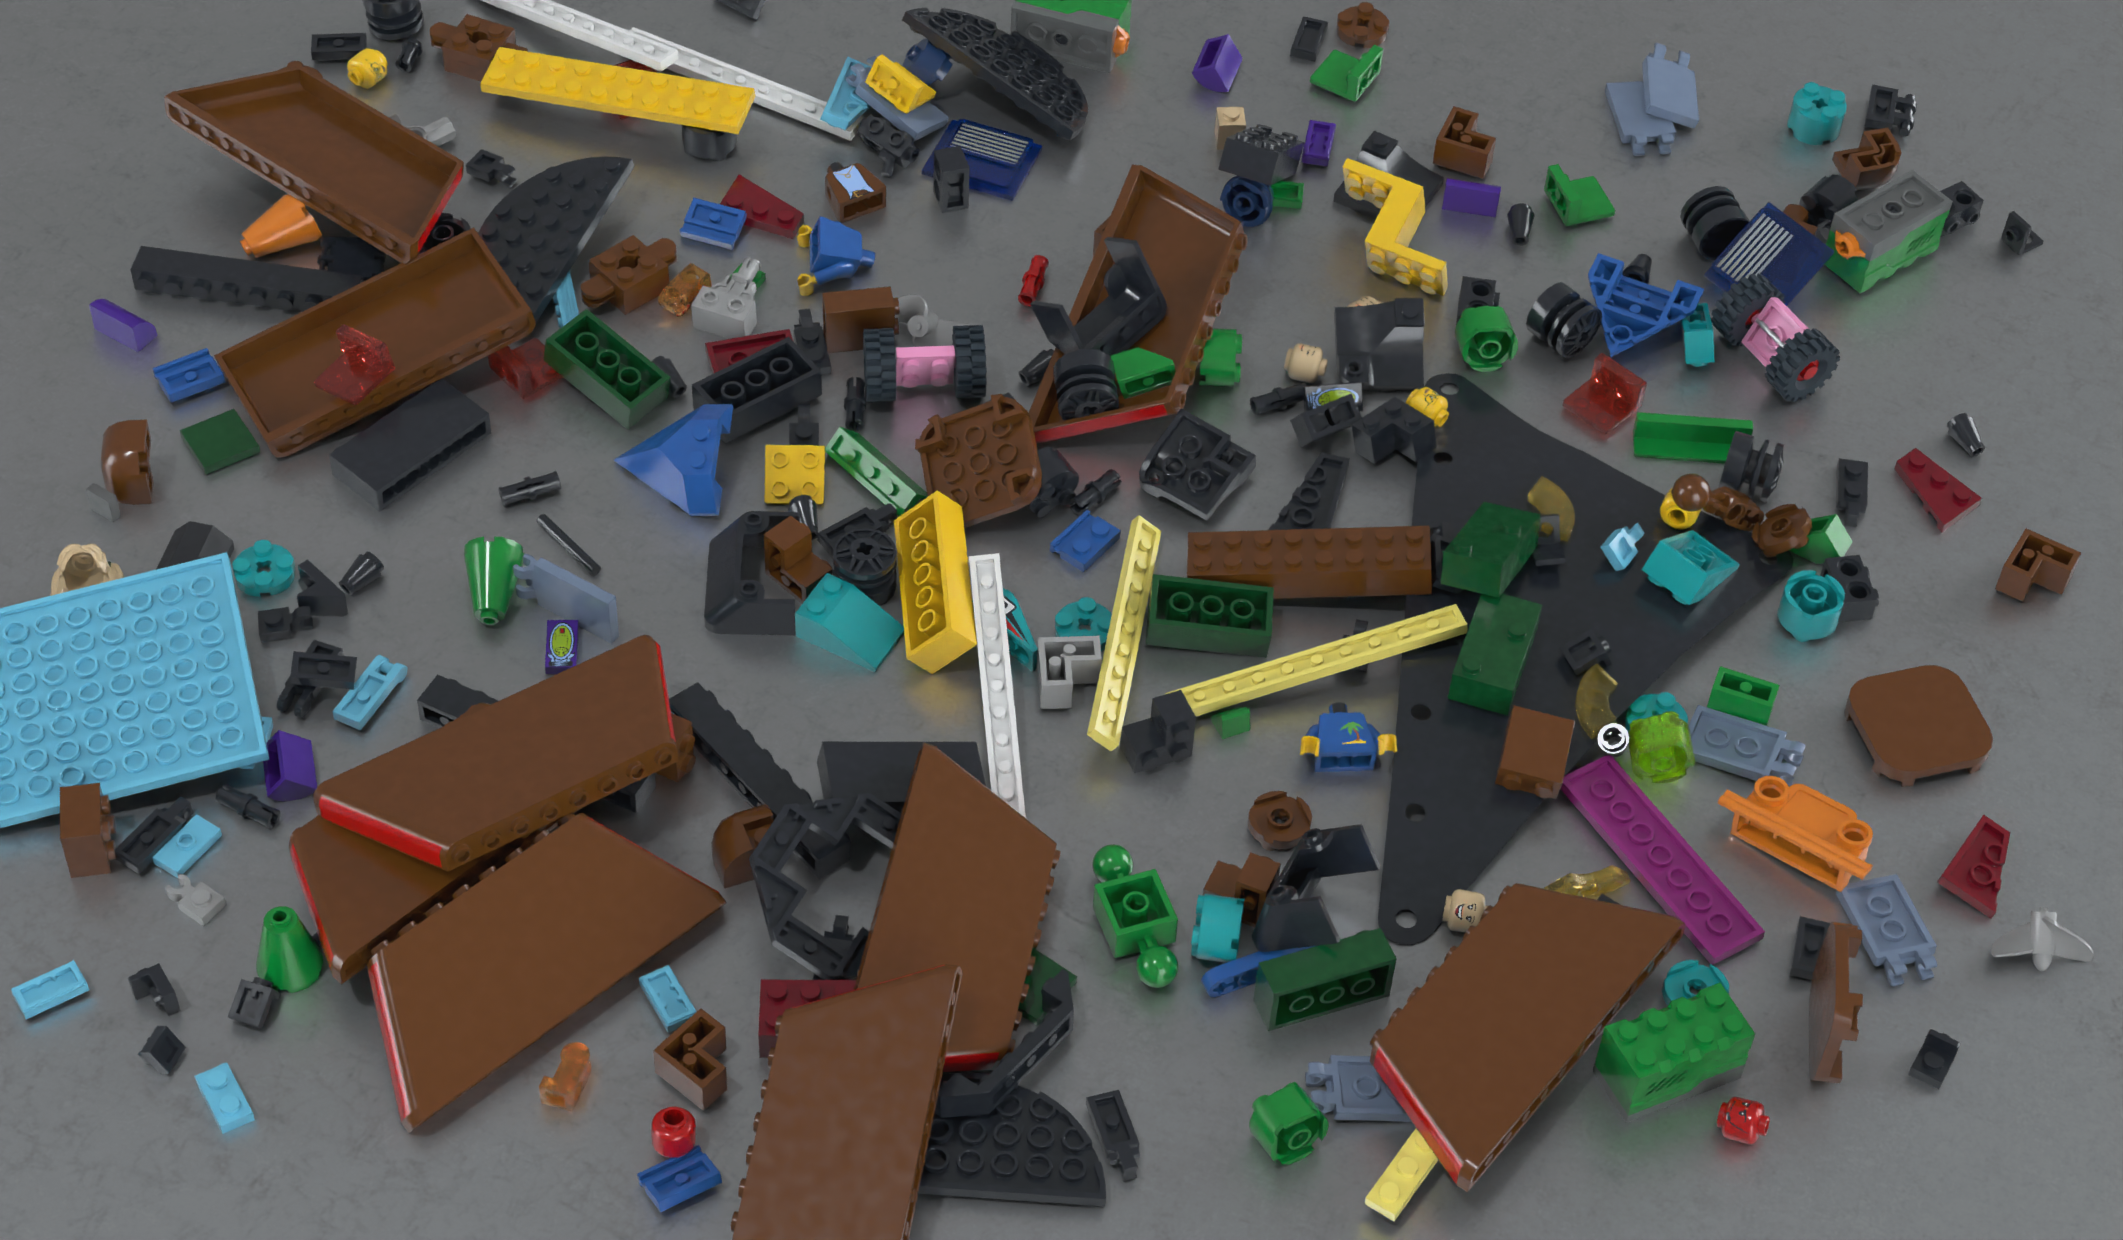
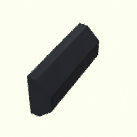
M189 521L174 531L156 570L227 552L230 559L235 549L233 540L213 525Z

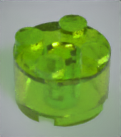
M1668 711L1662 715L1636 719L1630 723L1628 746L1632 770L1638 778L1643 780V776L1651 778L1652 783H1669L1687 775L1686 770L1690 766L1693 768L1695 756L1690 728L1684 720L1679 718L1678 713Z

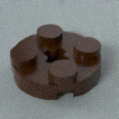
M1362 2L1358 6L1347 8L1338 14L1337 35L1348 45L1355 47V43L1364 44L1363 48H1372L1373 45L1378 46L1385 41L1390 22L1381 11L1374 9L1371 3Z
M1785 504L1765 514L1767 519L1761 525L1757 522L1752 530V538L1757 547L1766 557H1774L1778 553L1792 548L1798 549L1806 545L1809 540L1807 535L1811 530L1812 520L1805 508L1798 509L1796 504Z
M1271 791L1260 795L1254 801V805L1248 815L1250 833L1261 843L1263 849L1267 851L1296 847L1303 834L1310 830L1312 813L1308 804L1298 796L1296 799L1287 796V792ZM1276 816H1279L1281 820L1287 819V821L1279 824L1274 822Z

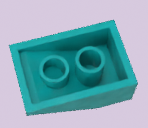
M1694 530L1660 540L1643 566L1642 571L1649 575L1648 579L1652 583L1660 587L1664 586L1670 590L1673 598L1678 602L1691 605L1707 596L1736 571L1740 564Z
M826 573L795 613L796 637L873 672H876L904 635V626L856 586Z

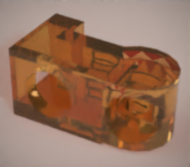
M690 263L662 290L658 299L659 305L677 317L685 315L702 286L712 287L710 274Z
M578 1042L569 1043L563 1047L560 1053L561 1063L554 1077H543L539 1085L541 1103L573 1112L592 1069L588 1047Z

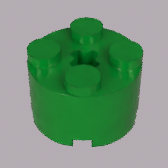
M1481 306L1467 308L1461 313V318L1455 327V338L1463 360L1472 369L1480 372L1495 371L1503 367L1502 363L1507 359L1511 361L1515 357L1518 350V340L1510 319L1502 307Z
M1213 328L1211 339L1206 341L1204 356L1200 362V375H1205V378L1199 379V385L1234 387V382L1240 383L1241 365L1236 362V354L1242 353V334H1237L1236 329Z
M1296 1082L1287 1084L1284 1088L1269 1096L1262 1095L1258 1097L1252 1105L1254 1112L1249 1122L1250 1132L1275 1162L1279 1160L1281 1164L1288 1165L1302 1160L1315 1150L1312 1144L1319 1137L1322 1141L1328 1132V1119L1305 1090Z

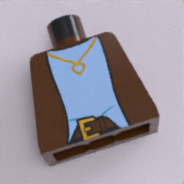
M834 162L828 167V174L825 176V194L840 223L886 207L885 184L862 164L855 163L843 167L841 163Z

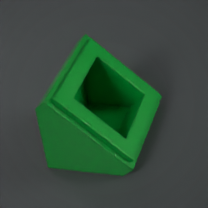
M1237 707L1212 715L1211 717L1212 723L1222 739L1250 731V710L1247 707Z

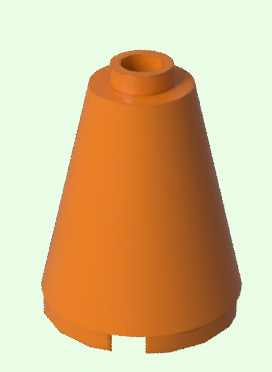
M286 193L241 233L244 239L239 242L247 256L253 254L255 258L318 241V239L322 238V234L314 218L306 209V205Z

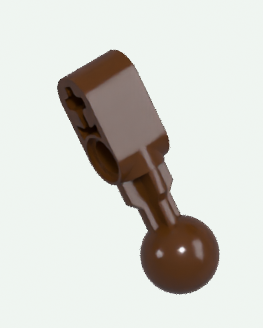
M1685 474L1679 477L1673 485V501L1684 511L1695 512L1703 508L1705 512L1720 517L1727 525L1744 531H1752L1757 522L1761 524L1764 520V512L1745 493L1726 486L1711 491L1708 482L1700 475Z

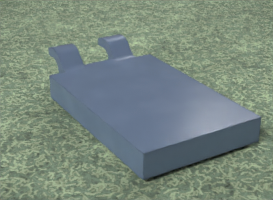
M1655 43L1654 53H1649L1642 63L1646 113L1695 128L1699 122L1695 71L1688 69L1690 54L1679 50L1678 61L1673 60L1672 62L1664 59L1666 46Z
M876 56L867 59L871 66H873ZM859 63L851 66L850 69L855 72L856 76L852 74L846 77L845 80L849 85L856 87L855 94L900 131L903 130L910 134L915 141L946 126L949 117L930 101L906 114L898 110L893 103L876 93L872 87L865 83L871 67L864 68Z
M1644 81L1606 83L1605 94L1622 143L1631 144L1634 156L1645 155L1643 145H1647V142H1657L1660 154H1671L1670 143L1674 142L1676 136L1673 122L1646 113Z
M524 554L523 563L527 567H520L517 564L513 566L514 575L519 579H525L526 585L529 586L522 587L519 584L515 586L516 595L519 598H536L539 606L565 620H578L579 627L611 644L619 637L616 596L542 557L536 561L533 556Z
M1697 705L1679 745L1677 756L1755 781L1764 776H1776L1783 779L1790 787L1794 781L1793 775L1796 766L1799 767L1804 755L1802 754L1806 745L1798 741L1787 740V732Z
M1897 874L1849 883L1842 892L1836 891V896L1851 924L1858 926V929L1862 930L1861 942L1874 966L1884 965L1886 977L1891 986L1904 984L1901 974L1907 973L1905 964L1914 962L1917 974L1921 980L1934 978L1931 968H1935L1938 965L1933 956L1937 945Z
M1330 1055L1328 1064L1320 1062L1308 1063V1072H1305L1306 1086L1318 1087L1326 1083V1092L1321 1090L1311 1091V1099L1323 1114L1333 1111L1334 1120L1412 1122L1370 1063V1056Z

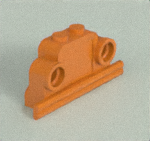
M1764 776L1755 782L1754 791L1747 799L1727 789L1718 800L1719 805L1734 812L1730 834L1839 892H1842L1848 885L1852 875L1863 880L1873 867V865L1865 861L1869 845L1872 842V828L1866 822L1858 820L1857 814L1851 808L1804 784H1793L1789 787L1779 777Z

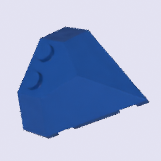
M1598 253L1588 273V280L1595 305L1602 312L1601 326L1610 358L1693 314L1704 293V288L1677 280L1673 291L1670 292L1623 276V261Z
M702 405L615 458L614 461L663 497L679 506L690 516H719L723 488L715 480L720 436L721 434H730L733 405Z

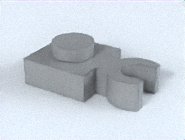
M183 874L178 875L179 884L182 888L174 889L170 885L165 887L169 899L178 902L180 911L202 926H205L227 905L224 896L203 882H200L195 887L191 886L190 879Z

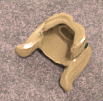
M90 543L84 546L70 544L61 551L58 557L57 565L59 568L52 577L51 596L124 578V574L118 564L106 560L105 553L96 544Z

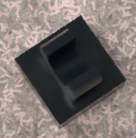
M157 1026L152 1035L146 1040V1044L139 1051L138 1055L146 1064H151L160 1074H169L186 1047L167 1026Z

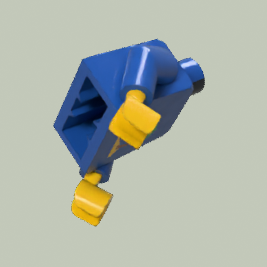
M819 216L813 229L808 225H802L798 230V245L800 247L810 246V272L814 273L812 277L806 273L799 275L797 282L802 296L811 295L814 292V284L822 285L840 278L850 279L856 273L859 265L872 268L874 264L875 252L862 249L861 233L844 226L839 221H832Z
M1336 702L1329 706V713L1321 714L1319 716V723L1311 726L1306 735L1301 738L1300 755H1304V753L1315 755V772L1374 771L1377 751L1379 755H1384L1387 751L1396 753L1397 738L1394 734L1381 735L1372 724L1367 723L1364 714L1360 712L1348 713L1345 703Z

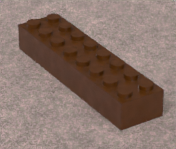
M1430 526L1188 532L1187 578L1274 587L1273 599L1432 594Z

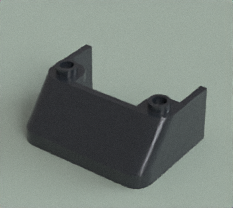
M1113 237L1104 239L1115 262L1104 277V286L1109 296L1075 326H1073L1063 305L1040 301L1030 303L1047 339L1062 353L1067 354L1076 350L1093 349L1102 351L1111 358V355L1128 350L1164 318L1167 311L1166 300L1137 240Z
M749 511L741 515L710 541L704 622L708 631L715 634L796 636L795 599H765V590L761 583L755 580L741 579L743 547L764 548V534L789 516L794 517L800 522V512Z
M1362 824L1323 830L1314 828L1303 834L1302 839L1299 841L1263 904L1251 936L1258 951L1269 952L1339 942V935L1321 896H1311L1323 877L1379 870L1381 866Z

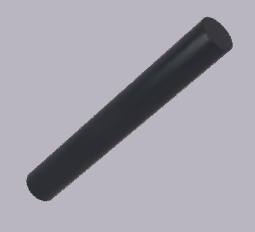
M541 514L537 518V523L591 575L595 576L600 572L601 566L546 514Z

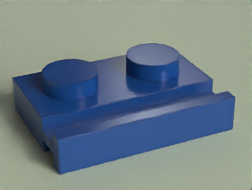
M693 198L684 219V225L680 229L681 237L733 250L734 243L738 239L747 218L746 211Z
M207 348L152 368L155 379L159 381V385L170 403L225 383L223 372L213 356L209 354Z
M1086 510L1050 543V552L1060 554L1061 559L1080 571L1085 572L1120 539L1121 530L1098 516L1096 518L1090 515V511Z
M699 1145L694 1146L684 1156L669 1158L637 1174L640 1186L645 1188L646 1194L660 1212L722 1183L719 1170L705 1153L703 1154Z

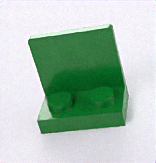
M1373 45L1367 53L1364 52L1360 60L1338 50H1333L1312 74L1310 83L1356 102L1380 73L1384 48Z
M1559 164L1548 166L1544 191L1565 226L1615 215V208L1594 176L1570 181L1568 175L1564 174Z

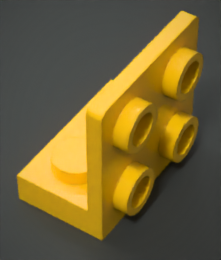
M883 54L876 57L865 81L876 93L885 97L898 110L906 114L933 99L936 95L935 90L898 62L893 63Z
M765 445V503L789 505V502L794 497L809 495L817 505H823L825 446Z

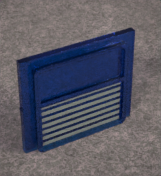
M959 119L958 121L951 120L934 150L961 146L970 167L969 188L1013 201L1041 153L1042 145L1033 143V139L970 120ZM934 150L922 169V175L933 177Z
M1768 202L1717 257L1704 274V277L1722 291L1728 292L1733 283H1740L1741 278L1746 277L1748 279L1750 274H1755L1756 276L1758 273L1762 274L1784 295L1785 298L1783 300L1785 305L1788 306L1831 258L1835 251L1772 203Z

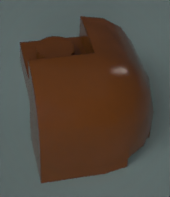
M1887 127L1864 131L1859 148L1836 151L1833 154L1832 161L1842 177L1849 180L1856 187L1857 191H1863L1888 183L1897 171L1902 152L1899 144Z
M147 419L117 422L109 426L103 434L101 469L106 490L115 494L117 501L122 504H152L154 480L149 463L151 436Z
M767 804L734 813L721 820L715 830L711 842L712 858L724 889L754 880L749 858L774 821L773 813Z

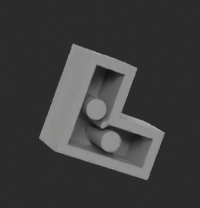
M1099 636L1038 637L1037 674L1040 709L1071 708L1073 684L1098 683L1102 662Z

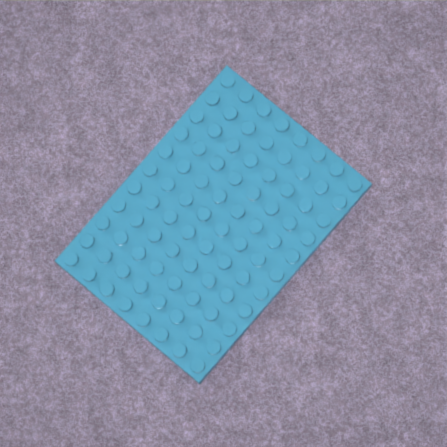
M227 552L0 608V828L60 813V787L100 783L103 795H109V799L113 800L269 760L230 559Z

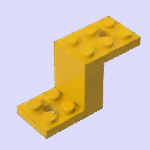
M1347 158L1342 167L1346 193L1353 199L1369 201L1381 209L1364 241L1367 267H1370L1377 274L1393 276L1400 283L1416 285L1428 294L1437 293L1444 296L1448 288L1446 262L1408 247L1425 214L1423 186Z

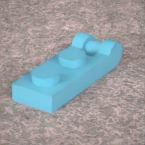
M377 655L355 682L354 690L350 689L333 710L334 720L362 730L397 683H401L405 679L408 667L398 662L392 664L388 658Z

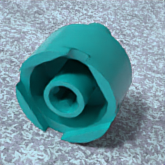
M1814 82L1806 83L1804 88L1798 90L1794 95L1787 121L1788 129L1791 128L1794 132L1793 136L1806 144L1822 145L1823 141L1830 140V143L1835 141L1840 135L1847 109L1845 94L1839 90L1819 86Z
M1805 570L1793 574L1787 581L1777 615L1782 626L1793 634L1797 641L1807 642L1810 639L1825 638L1836 630L1844 605L1845 592L1841 584L1832 576L1826 574V577L1816 575L1817 571Z
M1212 894L1198 895L1196 923L1193 926L1191 956H1195L1197 959L1224 963L1237 959L1242 927L1241 917L1244 911L1245 899Z

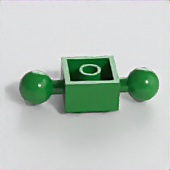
M1106 845L1096 852L1092 862L1093 872L1096 878L1102 882L1094 885L1093 910L1114 958L1141 952L1136 964L1137 974L1141 981L1150 987H1165L1175 979L1178 973V960L1175 954L1163 946L1176 942L1177 915L1156 869L1131 875L1133 859L1128 850L1120 845Z

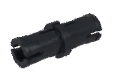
M851 377L846 382L847 397L844 399V409L846 411L845 427L854 431V422H857L856 430L860 431L864 427L863 412L866 410V399L864 398L865 382L862 378L856 377V386H854V378Z
M1301 382L1284 389L1277 387L1270 393L1251 397L1250 406L1252 412L1255 415H1259L1260 413L1277 408L1283 410L1287 408V405L1303 401V386H1307L1306 383Z
M1109 469L1099 479L1087 483L1081 493L1069 500V505H1072L1070 506L1072 512L1076 515H1081L1094 504H1100L1104 501L1106 495L1121 484L1122 481L1119 480L1121 478L1115 470Z
M553 471V473L532 479L530 476L525 477L522 482L499 487L498 490L502 503L506 506L507 504L527 498L531 501L536 499L537 495L560 490L561 483L557 472Z
M223 784V788H219L216 794V802L239 812L238 816L244 819L249 817L269 829L278 823L280 810L257 800V796L251 793H242L228 784Z

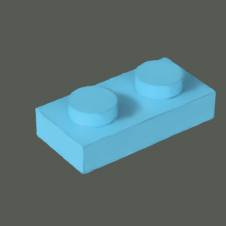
M227 1062L195 1076L196 1083L222 1134L255 1120L253 1112Z

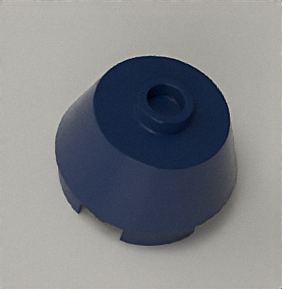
M925 38L908 50L902 66L930 87L933 82L937 80L942 81L953 63L949 61V59H952L951 55L942 49L934 47L930 40Z
M1235 176L1225 184L1220 201H1222L1225 212L1241 221L1242 227L1259 226L1271 215L1274 200L1271 185L1241 176Z

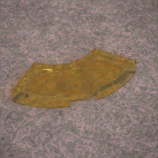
M1541 476L1529 492L1527 501L1535 505L1542 515L1559 514L1560 539L1568 542L1575 521L1573 505L1569 497L1559 486ZM1543 522L1541 531L1551 534L1553 526L1548 522Z
M1598 663L1592 666L1583 676L1575 701L1579 722L1591 739L1598 736L1599 731L1605 725L1615 723L1617 719L1610 710L1608 699L1616 690L1618 683Z
M1611 865L1602 870L1587 874L1569 873L1544 887V889L1581 897L1592 895L1597 897L1602 893L1606 894L1629 884L1631 880L1626 871Z

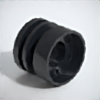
M362 0L366 9L368 27L371 33L378 38L400 40L413 35L423 25L424 16L419 0Z
M1722 186L1708 187L1695 193L1687 200L1681 210L1680 218L1683 226L1687 229L1689 236L1692 237L1700 254L1708 260L1723 259L1752 227L1750 220L1740 208L1732 191ZM1751 233L1744 239V241L1736 248V250L1730 256L1734 255L1742 247V245L1748 240Z
M1560 282L1547 288L1538 297L1527 316L1526 326L1527 330L1540 340L1548 341L1549 347L1556 350L1561 356L1570 358L1580 353L1591 342L1601 325L1603 316L1600 309L1591 305L1588 300L1581 299L1580 294L1565 283Z
M1082 349L1067 353L1057 360L1053 366L1055 389L1057 390L1058 413L1063 420L1119 409L1114 363L1109 355L1099 350Z
M1735 431L1719 487L1726 486L1740 491L1743 483L1749 484L1748 497L1752 499L1756 487H1761L1763 490L1760 501L1767 503L1768 498L1777 487L1783 467L1784 444L1777 443L1773 455L1768 454L1767 450L1770 440L1765 439L1760 450H1754V436Z
M858 528L844 533L835 542L833 548V576L853 584L877 605L886 604L894 596L897 587V551L895 543L889 535L871 528Z

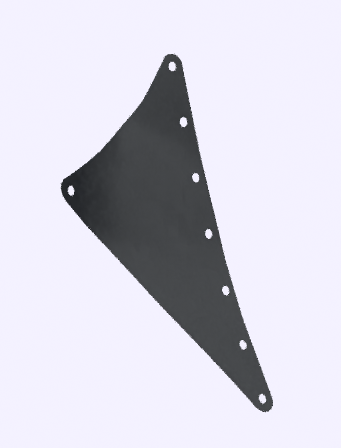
M1450 373L1433 376L1425 384V387H1429L1447 399L1449 416L1441 427H1435L1437 448L1418 460L1412 526H1430L1431 529L1438 528L1442 520L1453 523V535L1455 538L1483 502L1541 515L1559 514L1560 544L1566 557V563L1536 566L1531 554L1502 593L1543 605L1538 629L1508 716L1448 699L1452 674L1467 633L1402 653L1396 723L1397 752L1394 753L1378 912L1379 928L1382 929L1387 939L1400 945H1414L1423 942L1434 933L1443 921L1446 896H1452V893L1457 889L1467 890L1545 799L1533 793L1522 790H1509L1502 785L1495 784L1506 728L1514 705L1575 721L1564 773L1565 777L1597 741L1598 733L1605 725L1613 723L1683 653L1747 601L1785 576L1792 569L1794 560L1788 550L1776 555L1777 562L1775 564L1764 563L1759 558L1761 550L1754 542L1751 532L1727 525L1723 520L1703 511H1700L1696 522L1689 528L1675 529L1670 527L1663 521L1660 514V507L1665 497L1664 494L1620 472L1590 454L1536 429L1465 377ZM1445 383H1452L1458 386L1459 391L1456 394L1448 395L1443 393L1440 387ZM1445 452L1449 453L1453 460L1449 464H1439L1434 461L1433 457L1436 453ZM1548 522L1540 523L1539 536L1545 537L1551 534L1553 526ZM1639 523L1644 531V535L1634 544L1639 552L1625 569L1615 571L1600 547L1614 530L1626 526L1630 530L1635 524ZM1694 530L1738 562L1740 566L1701 601L1689 605L1682 604L1674 599L1672 592L1666 587H1660L1652 583L1648 579L1649 575L1642 571V568L1660 540ZM1432 586V594L1406 595L1404 620L1457 604L1469 629L1481 593L1463 589L1460 594H1455ZM1592 628L1597 638L1603 635L1611 647L1612 652L1608 653L1612 664L1607 666L1602 660L1576 675L1560 647ZM1417 704L1428 706L1431 710L1430 718L1427 720L1415 719L1411 714L1412 707ZM1410 804L1421 805L1425 809L1426 815L1421 821L1409 820L1405 815L1406 807ZM1404 909L1413 911L1417 917L1416 924L1411 928L1400 926L1396 922V915L1399 911Z

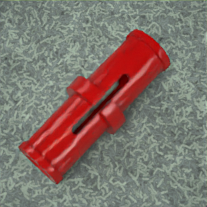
M1042 255L1032 257L1029 270L1023 275V286L1018 295V300L1024 306H1031L1030 303L1036 301L1039 290L1044 286V275L1049 261Z

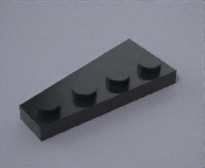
M1321 452L1305 475L1301 486L1296 488L1292 494V499L1287 506L1283 507L1279 513V518L1275 524L1272 523L1268 530L1331 528L1350 458Z

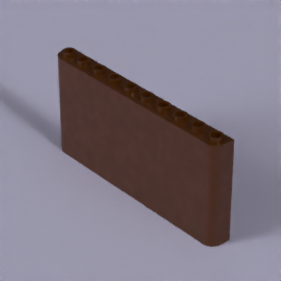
M473 227L417 255L416 258L404 264L402 262L214 355L269 450L275 457L281 458L289 456L526 337L533 331L536 322L532 310Z

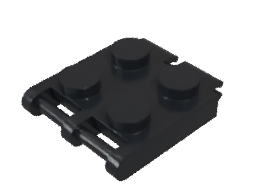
M360 237L321 238L320 246L322 247V253L318 256L317 260L318 265H320L319 270H325V267H328L327 271L363 275L364 281L384 272L386 253ZM328 249H331L330 255H327Z

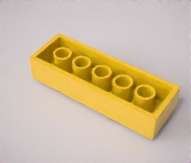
M935 491L894 520L907 660L931 674H934L977 645L962 506L939 491Z

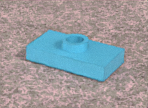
M196 814L152 857L154 864L178 878V875L184 874L222 837L221 829Z
M73 960L16 986L11 991L26 1019H29L89 991V987Z
M669 965L639 977V985L667 1033L677 1030L697 1012Z

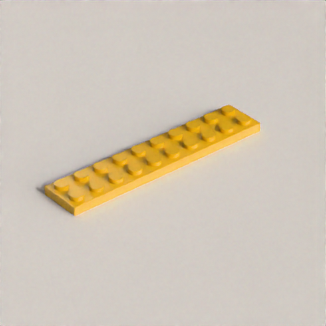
M503 47L498 48L480 83L481 90L485 93L739 134L756 97L755 89Z

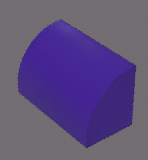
M1229 34L1206 40L1192 71L1197 82L1211 91L1229 92L1243 59Z
M1447 178L1442 209L1496 218L1501 186Z
M97 299L89 304L94 329L136 352L141 351L158 336L153 324L107 299Z
M278 730L266 743L269 760L263 761L267 798L278 801H293L312 795L317 788L311 740Z

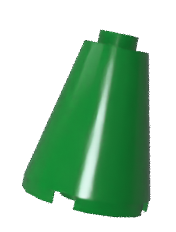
M494 536V541L484 542V537H478L470 540L465 545L464 559L474 616L483 624L495 625L502 621L507 613L518 578L514 575L513 566L517 564L522 567L523 555L525 554L523 553L522 545L514 540Z
M286 906L275 907L266 913L263 920L256 961L257 974L259 978L273 982L272 989L276 991L281 989L288 990V993H296L309 988L321 975L320 970L324 960L322 951L293 909Z

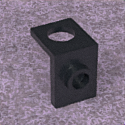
M2015 211L2009 213L2001 236V240L2017 255L2043 245L2044 241L2031 230V226ZM2028 237L2031 238V243H2027Z
M1559 514L1541 515L1540 523H1550L1553 526V530L1548 536H1539L1538 546L1532 553L1535 565L1566 563V557L1560 544Z

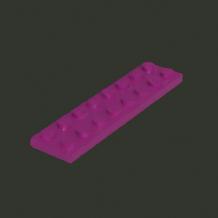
M1610 754L1567 774L1563 778L1560 788L1665 912L1685 923L1683 933L1711 965L1763 939L1765 934L1763 928Z

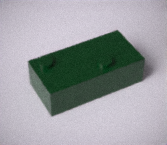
M585 309L545 341L544 362L627 430L668 398L671 377L588 309Z
M1483 502L1444 550L1441 584L1499 598L1537 548L1541 514Z
M1153 574L1148 601L1146 645L1267 658L1272 637L1274 587Z
M1481 594L1452 674L1448 699L1508 716L1538 629L1543 605L1506 594H1501L1499 598Z
M1381 928L1371 931L1363 930L1353 936L1340 939L1335 944L1319 945L1259 962L1253 1001L1267 1030L1272 1031L1389 997L1397 958Z

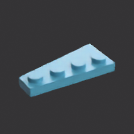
M847 57L820 118V120L827 122L829 125L843 130L850 127L871 107L855 94L856 87L849 85L845 80L846 77L852 74L856 76L855 72L850 69L851 66L857 63L863 65L864 68L871 66Z

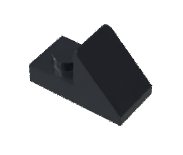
M308 559L299 564L300 579L298 583L303 591L297 595L298 607L310 606L311 616L344 617L347 615L348 609L345 593Z

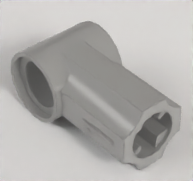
M446 117L425 127L417 125L406 127L437 146L456 138V131L452 126V122Z

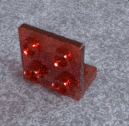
M343 324L335 332L341 343L340 348L344 353L314 381V384L317 388L353 405H358L395 369V365L384 342Z
M533 338L513 350L506 346L488 355L489 367L522 399L563 378L562 375L544 362L545 345L537 338Z
M1601 353L1595 358L1591 378L1566 397L1562 405L1603 434H1608L1642 406L1647 382L1604 353Z

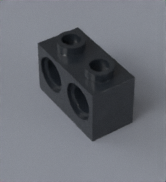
M961 146L934 150L933 192L942 213L969 208L970 167Z
M1963 181L1940 191L1953 201L1940 237L1952 234L1957 229L1966 225H1972L1979 219L1984 200Z
M1462 277L1456 324L1461 318V313L1467 308L1481 306L1497 307L1499 305L1500 293L1495 292L1496 280Z
M1351 393L1301 413L1290 420L1301 447L1352 427L1351 425L1361 419L1362 416Z
M1860 555L1825 558L1820 576L1826 577V574L1832 576L1841 584L1845 592L1844 605L1838 623L1872 619L1875 607L1879 605V594L1877 589L1872 587L1869 569L1863 565Z

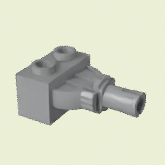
M746 257L738 273L727 274L723 281L716 283L711 288L702 286L691 305L693 328L728 339L751 335L757 325L754 299L757 287L752 282L761 268V264L757 259L753 258L751 262V257Z

